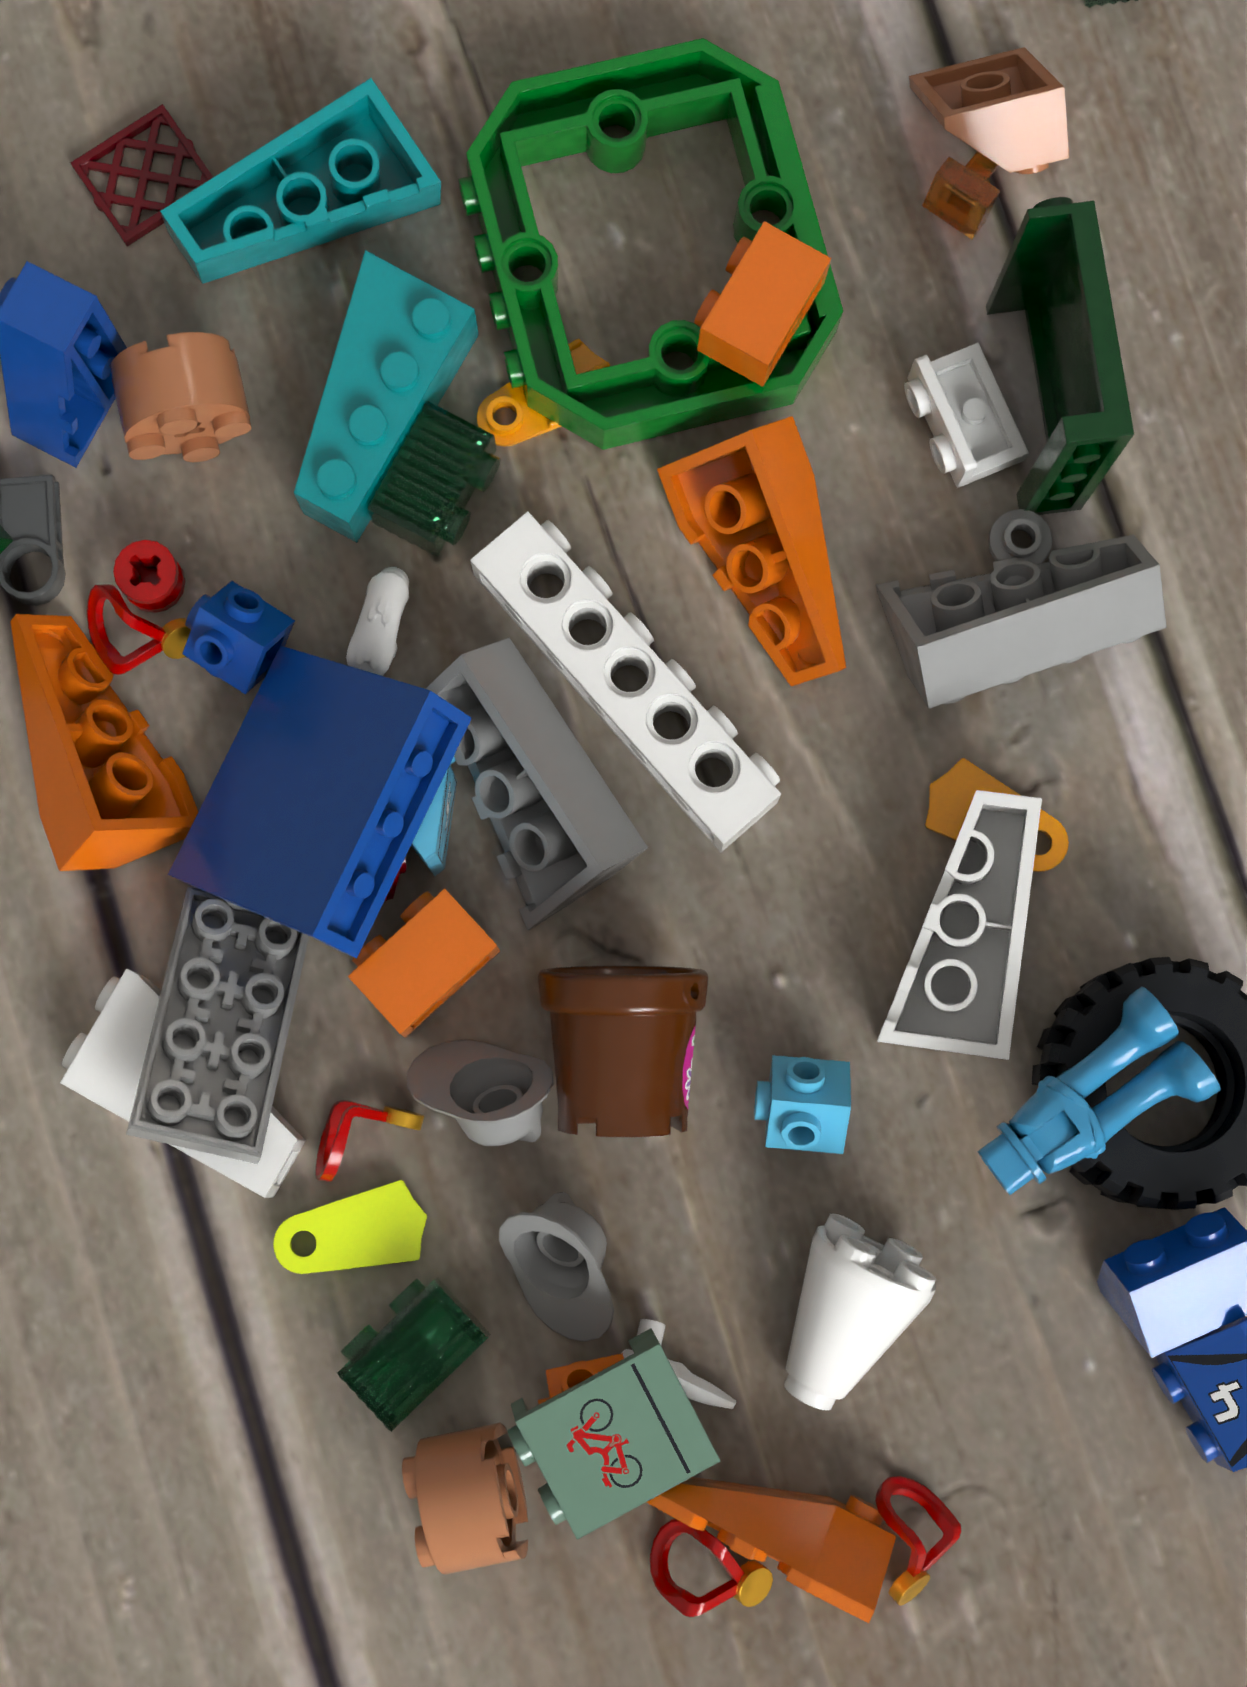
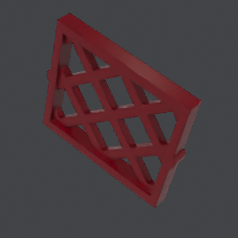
M163 104L70 162L93 196L97 209L104 212L127 247L164 223L160 211L175 202L178 186L194 190L213 178L196 153L193 142L185 137ZM161 125L171 128L179 140L177 147L157 143ZM151 127L148 142L132 139ZM125 147L145 151L141 170L121 166ZM115 150L112 164L96 162ZM154 153L175 156L171 175L151 172ZM184 158L194 161L202 173L201 180L180 177ZM89 170L110 174L106 193L95 189L88 178ZM119 175L139 179L135 198L115 194ZM148 181L169 184L165 203L144 200ZM112 204L133 207L129 226L120 225L111 212ZM142 209L157 211L156 214L139 224Z

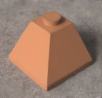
M1025 47L909 76L911 90L945 130L1009 173L1034 174L1047 169L1049 163L1069 158L1065 88Z

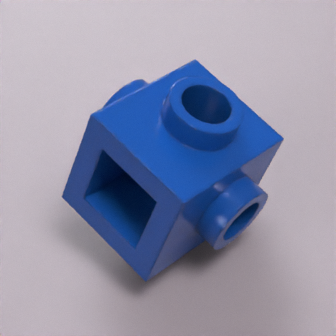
M231 581L212 597L205 594L194 604L185 623L186 627L190 628L191 631L182 654L205 668L211 675L222 679L242 693L247 694L265 678L280 645L285 647L295 620L264 601L254 591L245 589Z

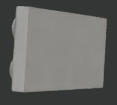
M187 886L126 1135L258 1164L264 1146L308 944V935L198 888Z

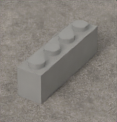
M1134 535L1052 550L1049 562L1040 564L1018 561L1017 557L993 562L994 571L992 573L956 580L955 571L949 570L929 574L931 585L901 591L898 580L876 585L880 602L907 675L929 709L941 704L958 702L965 696L1000 684L1019 681L1026 675L1061 663H1072L1085 655L1120 643L1134 642L1146 634L1167 628L1160 565Z
M510 637L461 654L426 688L472 718L454 757L458 765L468 766L475 782L476 796L472 797L480 819L484 820L490 817L504 851L503 854L496 857L506 880L515 877L527 905L519 909L527 930L536 927L610 879L648 849L642 837Z

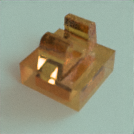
M978 151L966 166H963L949 156L935 174L922 206L970 239H973L985 224L999 195L1000 190L991 185L989 181L998 165Z

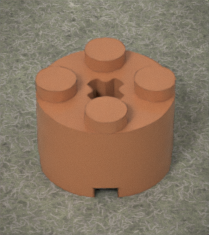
M204 332L176 333L166 335L169 347L148 352L147 343L143 341L120 352L112 360L110 368L124 440L127 444L130 458L146 460L160 455L182 453L183 459L187 462L207 461L220 454L219 444L229 441L234 437L244 435L252 429L238 360L234 348L230 349L229 341L223 336Z
M502 1423L422 1438L418 1442L416 1455L403 1459L402 1476L406 1493L410 1499L417 1498L422 1525L415 1528V1547L419 1562L423 1568L436 1566L442 1574H450L520 1560L526 1557L528 1539L516 1542V1524L528 1522L525 1491L514 1447L501 1449L497 1440L500 1436L508 1433Z

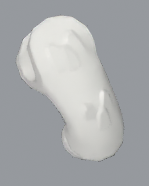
M388 567L371 578L367 586L365 601L354 634L348 646L346 655L348 666L381 676L389 669L398 649L396 643L398 628L404 607L409 599V579L403 570L397 567Z

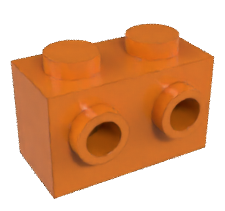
M764 221L753 240L743 236L735 247L725 269L732 276L723 291L719 293L712 289L699 308L694 320V324L701 327L697 351L763 387L824 285L832 258Z
M445 888L435 897L429 891L419 896L400 915V918L406 923L387 941L381 934L376 936L361 949L357 959L354 957L352 959L357 968L348 975V978L399 1034L405 1038L500 952L497 944Z

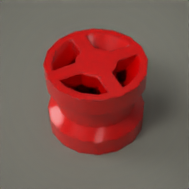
M140 540L132 542L121 550L115 560L113 570L115 582L132 605L140 610L151 613L166 611L177 604L183 595L186 582L183 569L168 548L157 541ZM148 566H154V567H156V566H157V569H154V568H152V569H147L146 567H148Z

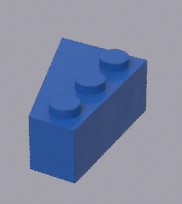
M26 261L18 277L10 278L0 292V359L11 435L77 468L116 398L110 364L127 347L96 295Z

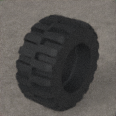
M1170 957L1149 958L1137 963H1128L1096 976L1080 986V990L1075 995L1066 998L1054 1012L1057 1018L1050 1028L1043 1030L1037 1045L1043 1051L1040 1064L1033 1065L1032 1085H1038L1039 1081L1047 1076L1056 1078L1079 1063L1108 1039L1121 1023L1124 1001L1130 994L1142 986L1159 1000L1177 1026L1188 1031L1202 1044L1214 1065L1216 1078L1221 1089L1217 1092L1215 1107L1207 1125L1196 1137L1173 1146H1158L1135 1138L1123 1127L1105 1143L1106 1150L1099 1154L1096 1159L1084 1158L1071 1165L1072 1167L1069 1172L1081 1183L1093 1185L1101 1190L1100 1195L1116 1202L1137 1205V1207L1170 1210L1195 1209L1196 1205L1204 1203L1216 1204L1232 1197L1233 1189L1236 1187L1247 1186V995L1240 990L1243 986V980L1228 971L1218 974L1211 972L1207 962L1190 958L1180 962L1171 961ZM1106 1082L1085 1098L1091 1108L1108 1097Z

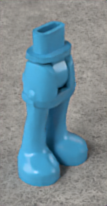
M1141 986L1124 1001L1121 1023L1108 1039L1079 1063L1056 1078L1047 1076L1039 1081L1037 1092L1015 1113L1009 1121L1010 1124L1002 1122L996 1126L1001 1135L977 1151L1009 1195L1032 1179L1038 1184L1044 1182L1046 1176L1043 1171L1051 1174L1063 1170L1084 1158L1096 1159L1099 1154L1106 1150L1105 1143L1138 1115L1158 1102L1171 1096H1179L1194 1102H1201L1209 1099L1221 1090L1216 1077L1202 1058L1185 1042L1176 1041L1161 1052L1144 1070L1093 1108L1089 1106L1085 1100L1088 1095L1141 1056L1167 1044L1179 1035V1030L1167 1010L1145 987Z

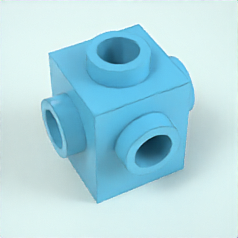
M772 1055L769 1081L757 1080L754 1104V1120L766 1121L765 1147L836 1154L844 1153L851 1111L850 1062Z

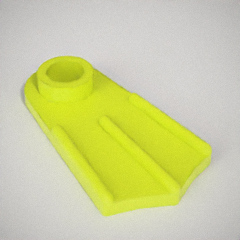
M399 1180L286 1219L275 1233L273 1242L274 1252L277 1260L284 1268L297 1274L416 1261L420 1259L421 1239L427 1214L414 1200L405 1182ZM299 1231H308L316 1239V1248L308 1256H300L292 1249V1238Z

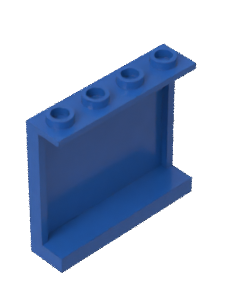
M280 645L168 875L194 888H198L313 937L357 959L472 718L431 690Z

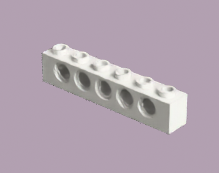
M527 511L470 560L474 576L721 853L778 803L781 793L775 785L780 782L779 776L762 756L755 752L751 757H748L734 742L733 738L738 735L734 725L716 706L713 705L710 709L706 710L691 694V691L696 688L694 681L674 659H670L665 664L649 647L654 642V638L645 625L631 612L622 617L607 600L613 593L603 578L590 566L581 571L566 553L571 549V546L560 530L549 520L540 525ZM541 574L556 575L564 583L562 590L550 598H541L534 595L530 591L529 586L533 579ZM591 619L599 622L604 627L606 633L599 642L592 645H583L572 638L570 631L579 621ZM632 665L640 668L646 674L648 680L641 689L634 692H625L614 685L611 679L612 675L620 667ZM669 711L681 714L687 720L689 730L678 739L663 738L656 732L653 726L654 720L660 714ZM707 758L720 759L729 767L731 778L722 786H707L698 779L695 772L696 766Z

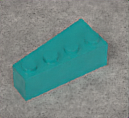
M370 78L160 212L168 234L201 283L204 284L441 205V181L373 79Z
M366 250L294 490V495L303 514L356 543L479 336L474 308Z

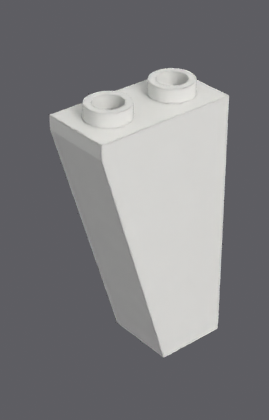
M127 968L121 978L113 976L107 982L96 1001L95 1010L99 1011L100 1015L89 1034L80 1033L69 1046L62 1061V1066L68 1070L61 1080V1084L128 1122L161 990L150 979ZM272 1106L262 1155L258 1164L175 1145L171 1146L264 1198H271L276 1195L306 1140Z

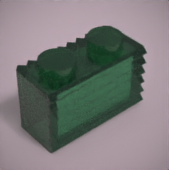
M427 401L422 412L418 415L416 423L406 436L404 444L400 447L398 455L394 458L392 466L382 479L374 498L369 503L368 512L372 522L434 556L440 554L446 542L456 545L469 523L471 512L464 508L475 488L485 492L499 468L501 459L494 455L497 450L494 435Z
M438 1277L427 1287L418 1278L415 1279L389 1304V1307L397 1315L379 1333L369 1324L341 1350V1353L349 1362L337 1374L391 1432L491 1335Z

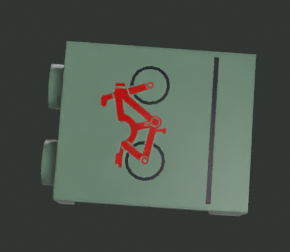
M652 1328L628 1340L634 1354L529 1410L523 1398L511 1403L517 1425L507 1430L510 1440L525 1467L535 1461L537 1462L547 1481L545 1485L538 1488V1492L555 1525L567 1520L577 1540L721 1462Z

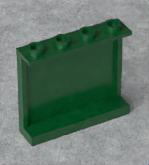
M1055 197L1041 201L1033 208L1027 209L986 304L987 315L1025 310L1047 443L1016 495L1019 509L1029 510L1038 515L1081 510L1134 435L1095 201L1073 203L1071 198Z

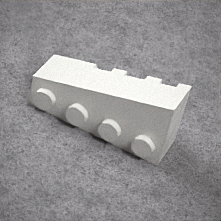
M976 790L877 1042L1009 1060L1042 798Z

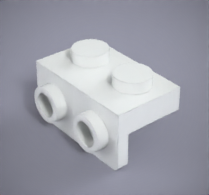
M979 342L931 362L927 355L914 359L907 377L908 382L904 384L906 398L917 418L925 416L934 436L929 440L934 461L943 474L950 472L957 488L1025 461L1029 452Z

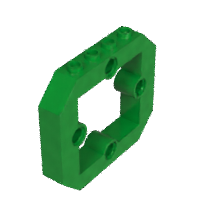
M704 38L511 82L466 152L468 176L458 179L465 213L467 216L478 214L482 234L473 236L481 273L492 271L497 287V292L488 294L494 324L497 331L508 329L513 349L503 352L511 388L523 386L529 408L555 421L557 424L602 450L794 404L835 336L843 314V307L830 265L824 285L763 387L697 351L700 327L686 320H672L661 325L652 335L647 358L576 374L556 300L558 290V255L552 243L544 236L539 235L522 166L586 152L590 161L600 170L609 173H624L633 169L642 160L646 147V138L726 119L745 184L738 199L733 224L734 238L737 243H739L743 236L750 240L754 239L762 224L753 218L752 213L759 210H768L780 219V222L772 226L828 256L779 81ZM619 125L625 127L630 134L623 138H612L602 131L609 126ZM527 265L536 267L543 273L538 279L530 282L518 280L512 275L517 268ZM680 351L691 357L694 364L685 370H676L670 368L664 362L663 357L671 352Z

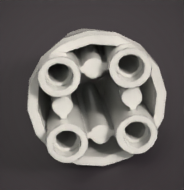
M834 1213L829 1215L825 1225L817 1227L812 1238L786 1363V1371L789 1375L784 1383V1387L791 1395L805 1404L820 1410H831L836 1399L845 1398L928 1305L936 1291V1277L919 1266L923 1258L919 1251L893 1238H888L885 1245H882L863 1236L865 1230L860 1225Z

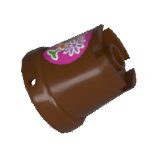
M575 966L542 969L538 974L541 1006L544 1010L550 1011L558 1098V1131L578 1135V1124L596 1123V1136L598 1137L671 1135V1127L680 1132L687 1131L696 1012L701 1011L706 1004L708 974L706 971L695 968L665 966Z

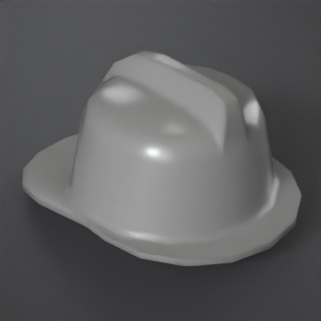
M472 1040L446 1041L428 1048L413 1060L407 1071V1088L414 1099L431 1110L454 1117L467 1137L473 1142L483 1146H501L517 1140L535 1142L540 1137V1119L543 1113L542 1101L547 1098L554 1085L553 1071L545 1061L532 1056L517 1054L488 1043Z
M565 1192L553 1194L545 1204L538 1206L532 1213L522 1212L509 1216L500 1226L499 1242L505 1256L512 1265L524 1296L536 1316L551 1330L568 1339L589 1341L600 1338L610 1328L614 1314L611 1294L601 1272L607 1246V1239L603 1228L593 1216L575 1206L570 1196Z

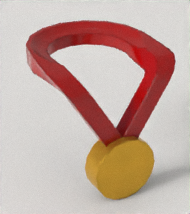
M95 585L90 590L87 600V621L91 641L97 654L112 674H124L161 651H164L166 656L172 659L186 657L182 653L191 631L185 625L187 618L174 619L160 627L133 614L114 585ZM108 599L116 614L122 621L134 630L153 638V640L130 654L121 656L106 635L103 620L105 600Z
M349 1100L337 1101L330 1110L320 1139L316 1160V1179L330 1182L335 1177L344 1154L351 1122L354 1117H362L421 1130L424 1115L390 1106H384V1109L381 1110Z
M895 1476L887 1478L881 1484L876 1493L875 1502L878 1512L886 1524L911 1548L907 1570L896 1579L889 1589V1595L898 1605L902 1606L916 1597L927 1585L930 1575L926 1571L957 1542L961 1535V1524L945 1504L926 1486L913 1479ZM892 1495L906 1496L919 1503L943 1532V1537L927 1553L916 1533L907 1526L893 1509L890 1501Z
M672 1519L660 1528L653 1540L650 1553V1572L654 1585L661 1595L685 1616L695 1617L702 1615L732 1597L742 1605L752 1607L762 1602L771 1589L773 1578L768 1568L755 1560L748 1561L740 1567L727 1548L706 1529L700 1531L687 1526L677 1519ZM682 1533H688L716 1556L732 1579L701 1597H697L677 1586L672 1580L668 1569V1555L675 1538Z

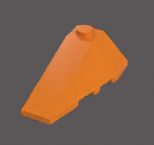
M793 416L751 429L658 468L659 477L679 529L691 545L698 542L717 568V571L712 576L722 590L727 591L731 589L750 615L749 628L790 686L845 669L846 662L815 475Z
M15 614L10 623L39 815L59 871L115 869L184 840L198 814V809L185 775L173 757L170 756L163 759L144 732L150 725L140 711L137 709L129 712L112 689L110 684L113 674L101 660L72 616Z
M691 1477L646 1502L694 1529L704 1531L706 1526H709L719 1531L716 1537L728 1545L732 1551L748 1560L755 1559L765 1562L768 1556L778 1561L777 1569L787 1575L786 1581L867 1623L870 1622L878 1602L896 1540V1535L891 1528L882 1523L884 1519L879 1514L875 1505L854 1495H850L847 1503L844 1504L830 1496Z

